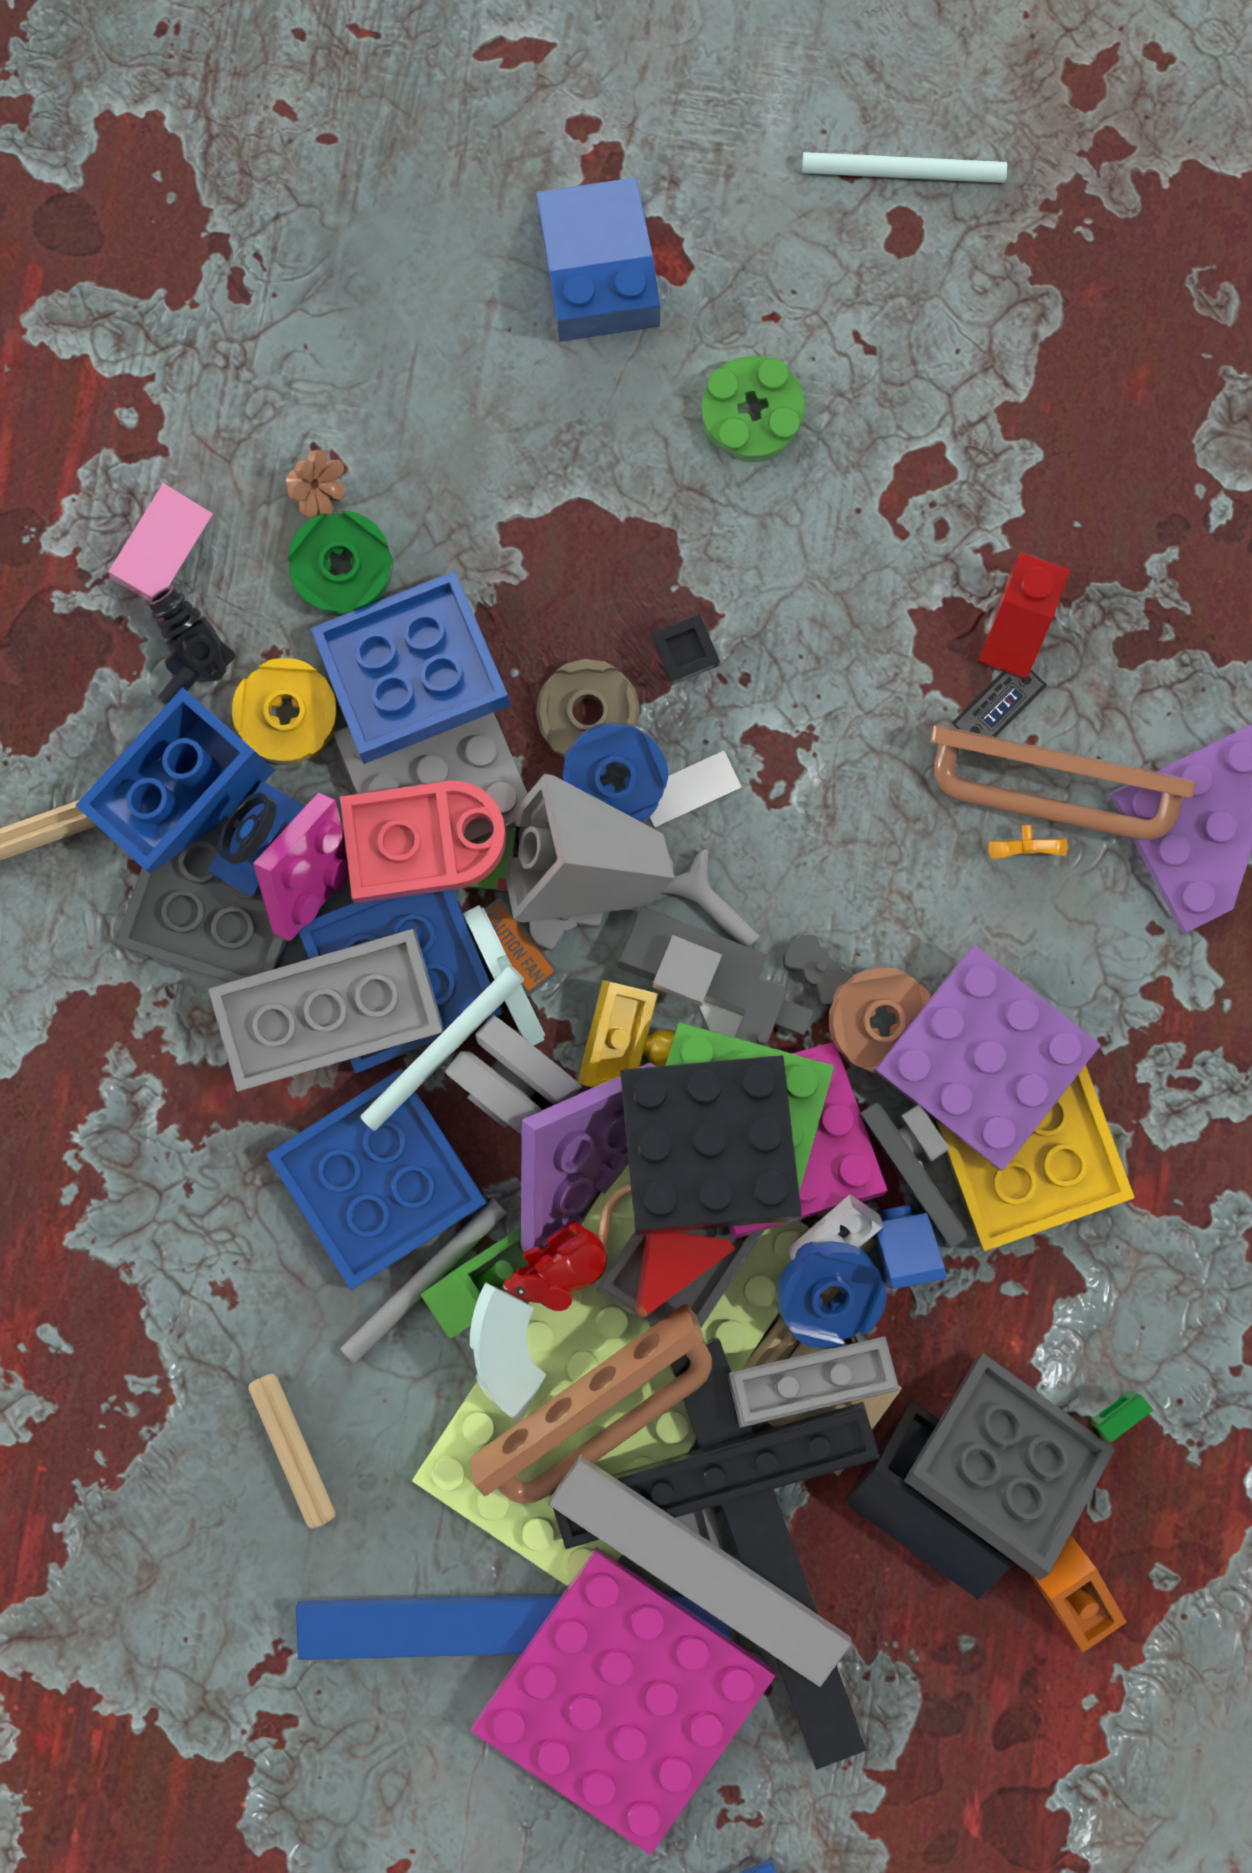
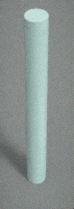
M803 152L802 173L1005 183L1007 162Z
M509 965L361 1115L364 1123L376 1131L524 981L523 976L514 967Z

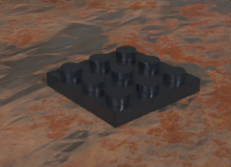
M783 1055L620 1070L635 1235L801 1220L802 1212Z

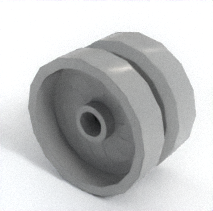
M493 1014L487 1018L475 1033L477 1043L497 1059L490 1068L472 1052L461 1051L444 1071L470 1093L467 1098L505 1129L510 1125L521 1135L522 1119L542 1111L540 1107L530 1100L536 1092L551 1104L556 1105L576 1096L582 1088L576 1080Z

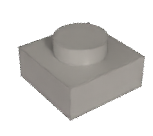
M920 1105L913 1106L897 1117L902 1125V1128L898 1131L915 1157L921 1154L926 1162L933 1161L950 1149Z

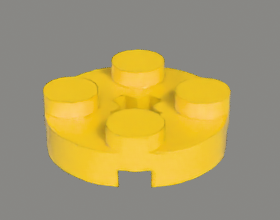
M292 658L272 659L259 665L258 670L252 672L247 679L244 678L233 697L232 719L242 740L264 760L275 764H297L322 754L327 747V743L333 737L339 717L337 698L326 678L308 663ZM290 698L292 699L293 707L300 709L298 717L291 718L290 724L281 725L279 717L272 716V708L281 707L283 699Z

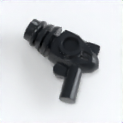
M174 586L164 588L148 601V605L152 610V617L158 619V628L161 629L162 637L168 639L166 645L172 653L164 662L166 668L174 677L158 695V698L165 705L171 701L182 687L189 691L199 678L209 682L221 680L226 673V666L236 657L233 650L220 640L209 620L204 616L200 617L201 612L197 608H193L189 601H184L185 595L178 593Z

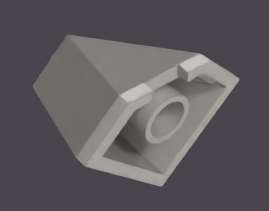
M544 774L519 804L515 825L524 827V831L519 843L518 857L509 856L505 873L514 921L529 922L641 908V906L648 907L675 878L673 862L669 857L663 833L554 775Z

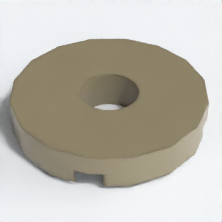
M590 659L567 663L556 670L555 674L545 682L540 690L536 709L542 737L551 749L562 757H565V752L586 730L608 722L628 723L638 727L640 714L636 690L629 679L607 662ZM582 699H594L600 703L603 708V715L598 722L584 725L574 718L573 709Z

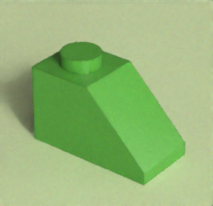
M521 1227L420 1294L449 1339L471 1326L474 1309L485 1282L507 1292L503 1288V1282L518 1268L528 1266L523 1257L524 1251L521 1249Z

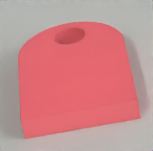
M444 781L340 797L351 896L355 904L469 887L491 874L503 856L506 846V827L501 811L490 795L475 785L461 781ZM479 818L490 821L494 826L492 836L486 842L474 844L465 839L464 830L469 822Z

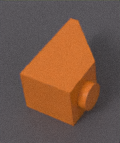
M1071 1534L1050 1574L1041 1580L1030 1574L1034 1583L1082 1653L1127 1623L1098 1570Z

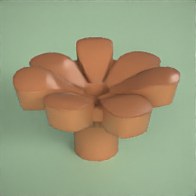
M315 450L309 452L307 460H300L296 464L295 470L288 473L286 478L288 495L290 498L299 501V512L302 515L311 519L316 515L325 513L327 516L332 513L333 507L329 499L342 500L344 497V485L334 480L343 474V463L340 460L327 461V454L324 450Z

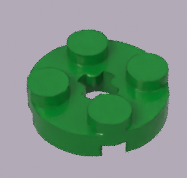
M342 511L343 514L333 513L326 516L324 513L314 516L299 528L289 546V572L295 590L306 604L326 615L342 616L379 601L391 581L394 562L384 534L374 522L356 512ZM348 552L352 555L349 562L352 570L349 573L341 572L337 576L330 574L332 565L328 558L332 554L341 557Z

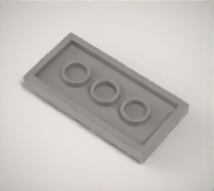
M416 929L208 988L237 1092L444 1032Z

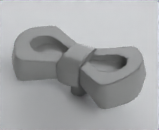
M604 912L529 921V934L534 943L548 951H554L558 947L564 932L575 929L577 925L599 928L603 923Z

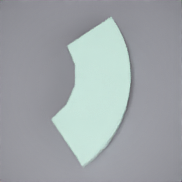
M479 905L464 912L463 915L495 980L511 963L484 907L481 908ZM520 984L505 1002L522 1037L532 1045H535L545 1040L543 1037L545 1033Z
M485 1282L474 1309L470 1329V1347L474 1349L475 1366L478 1373L475 1377L487 1398L501 1411L520 1422L546 1376L533 1363L527 1348V1327L534 1307Z

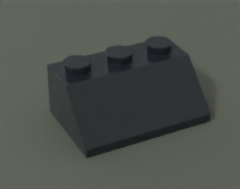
M911 1399L877 1446L880 1458L865 1463L844 1503L978 1600L1011 1568L1013 1561L904 1481L939 1422L937 1417Z

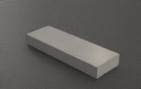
M886 1336L727 1374L740 1428L899 1390Z

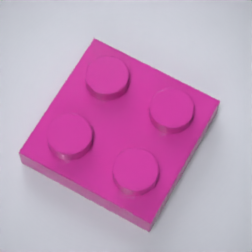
M319 792L253 863L273 934L288 941H291L304 925H308L314 920L319 908L335 890L342 888L349 878L345 837L336 800Z

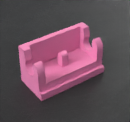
M163 483L110 568V579L149 601L156 593L170 586L206 525L211 520L213 513Z

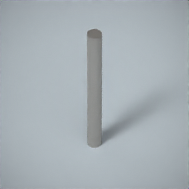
M492 1198L340 1348L341 1351L353 1363H356L422 1298L420 1294L436 1284L507 1214V1211Z

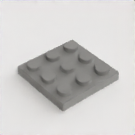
M494 712L366 764L362 762L349 727L333 732L357 794L444 781L466 782L479 787L490 795L501 811L506 830L517 827L515 824L519 804L528 793ZM474 819L467 824L464 830V837L471 843H477L491 837L494 826L486 819Z

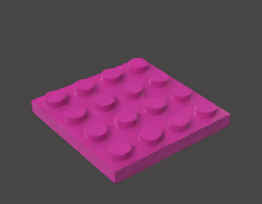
M595 1547L472 1724L471 1732L651 1855L776 1675L773 1668L604 1551Z

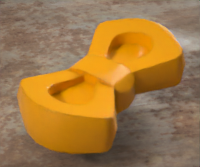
M1021 825L1022 839L992 840L988 842V853L991 860L1017 854H1036V852L1066 856L1068 851L1067 838L1048 837L1032 839V825Z

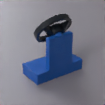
M262 780L254 794L244 799L229 816L220 834L218 852L206 871L255 900L261 889L253 863L304 809L305 805Z

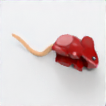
M631 1184L621 1187L606 1200L597 1235L584 1228L576 1220L562 1226L546 1238L547 1247L541 1249L539 1246H536L523 1253L528 1266L518 1268L503 1282V1288L519 1299L540 1303L553 1311L566 1310L572 1304V1292L587 1288L602 1277L607 1266V1252L605 1248L609 1237L612 1210L621 1198L631 1193Z

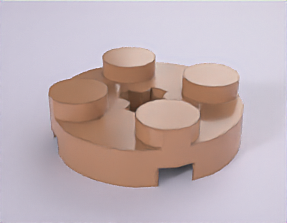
M871 968L853 975L845 984L840 985L833 995V1003L829 1012V1030L835 1047L849 1064L868 1072L876 1073L873 1070L931 998L930 993L913 977L894 968ZM882 1005L886 1013H894L896 1017V1023L888 1025V1034L880 1036L878 1028L870 1026V1018L876 1015V1008Z

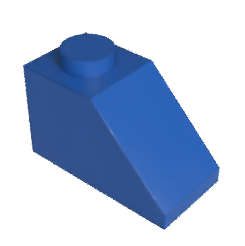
M912 1204L880 1210L883 1228L872 1237L875 1241L874 1247L878 1267L885 1287L896 1289L947 1279L928 1214H914Z

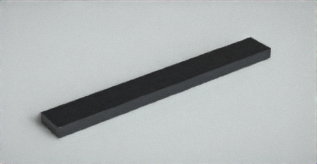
M718 1337L704 1342L712 1356V1370L707 1381L699 1389L683 1399L700 1449L753 1434L751 1426L739 1427L727 1374L731 1370ZM685 1354L670 1364L675 1378L685 1372L690 1366V1360ZM774 1489L721 1504L741 1563L818 1614ZM775 1657L816 1770L866 1751L864 1740L837 1665L821 1687H819Z

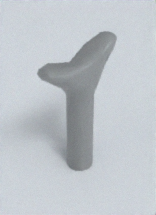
M704 849L695 856L690 871L674 876L675 878L660 894H674L695 901L737 943L750 948L760 935L710 887L708 879L709 852Z

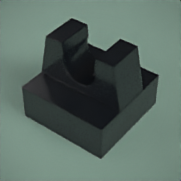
M700 614L651 634V639L671 686L720 666L719 657Z

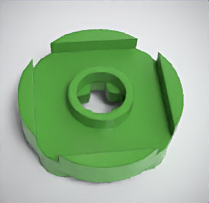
M761 356L740 357L729 361L710 375L702 398V423L710 441L718 448L720 446L726 452L733 454L734 458L746 462L765 461L781 454L796 437L804 418V395L798 380L789 372L787 365L782 360L777 358L767 359ZM755 397L758 402H764L767 408L761 410L759 420L751 421L749 413L740 414L738 407L745 405L746 398Z

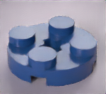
M608 722L586 730L568 748L564 757L562 780L643 822L654 813L659 805L658 802L662 798L664 789L667 786L668 768L661 749L652 737L633 724ZM611 762H615L618 767L627 766L629 768V774L623 777L624 786L620 789H614L611 783L602 784L600 781V776L606 773L605 766Z
M809 1242L797 1250L795 1258L790 1261L782 1272L777 1284L776 1305L783 1321L797 1340L814 1348L833 1349L845 1346L844 1339L853 1337L858 1332L863 1337L874 1328L884 1311L887 1293L878 1267L862 1249L842 1242H827L824 1244ZM837 1286L839 1291L843 1293L842 1297L832 1298L828 1305H823L821 1293L829 1287Z

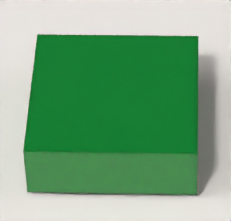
M1127 1391L1090 1419L1091 1422L1089 1424L1101 1439L1111 1443L1150 1414L1153 1409L1142 1395Z

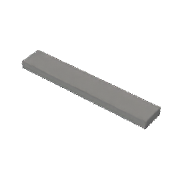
M582 1455L577 1458L549 1498L548 1505L819 1687H821L852 1644L849 1635Z

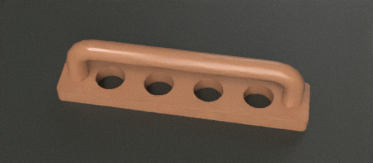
M938 724L933 726L930 742L938 743L934 762L935 779L942 791L952 798L1138 840H1155L1165 836L1174 827L1179 817L1183 797L1193 798L1196 781L1189 778ZM961 748L1162 792L1158 812L1152 819H1141L963 780L955 773L958 751Z
M683 1304L475 1453L470 1458L473 1485L483 1496H487L498 1489L502 1495L511 1501L522 1504L537 1502L556 1490L580 1455L595 1463L699 1389L707 1381L712 1370V1356L707 1346L703 1343L704 1336L697 1315L687 1304ZM684 1354L689 1358L690 1366L685 1372L538 1477L529 1482H523L516 1478L515 1475Z

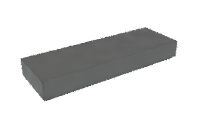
M874 1103L861 1111L860 1116L863 1119L867 1132L920 1211L928 1214L931 1226L946 1248H953L965 1240L967 1232L882 1106Z

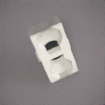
M850 1194L831 1211L818 1214L819 1219L817 1223L787 1249L790 1261L795 1258L797 1250L809 1242L821 1244L842 1242L860 1248L883 1228L881 1217Z

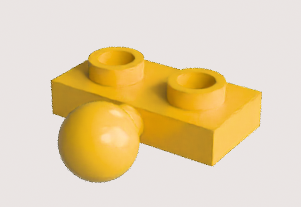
M602 980L577 1080L579 1084L594 1088L620 1076V1070L636 1069L640 1067L642 1055H645L647 1061L656 1067L666 1066L676 1031L663 1028L648 1035L658 993Z

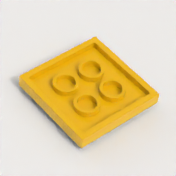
M1086 1065L1003 1171L997 1170L933 1118L938 1132L950 1148L945 1153L978 1244L983 1252L1135 1198Z

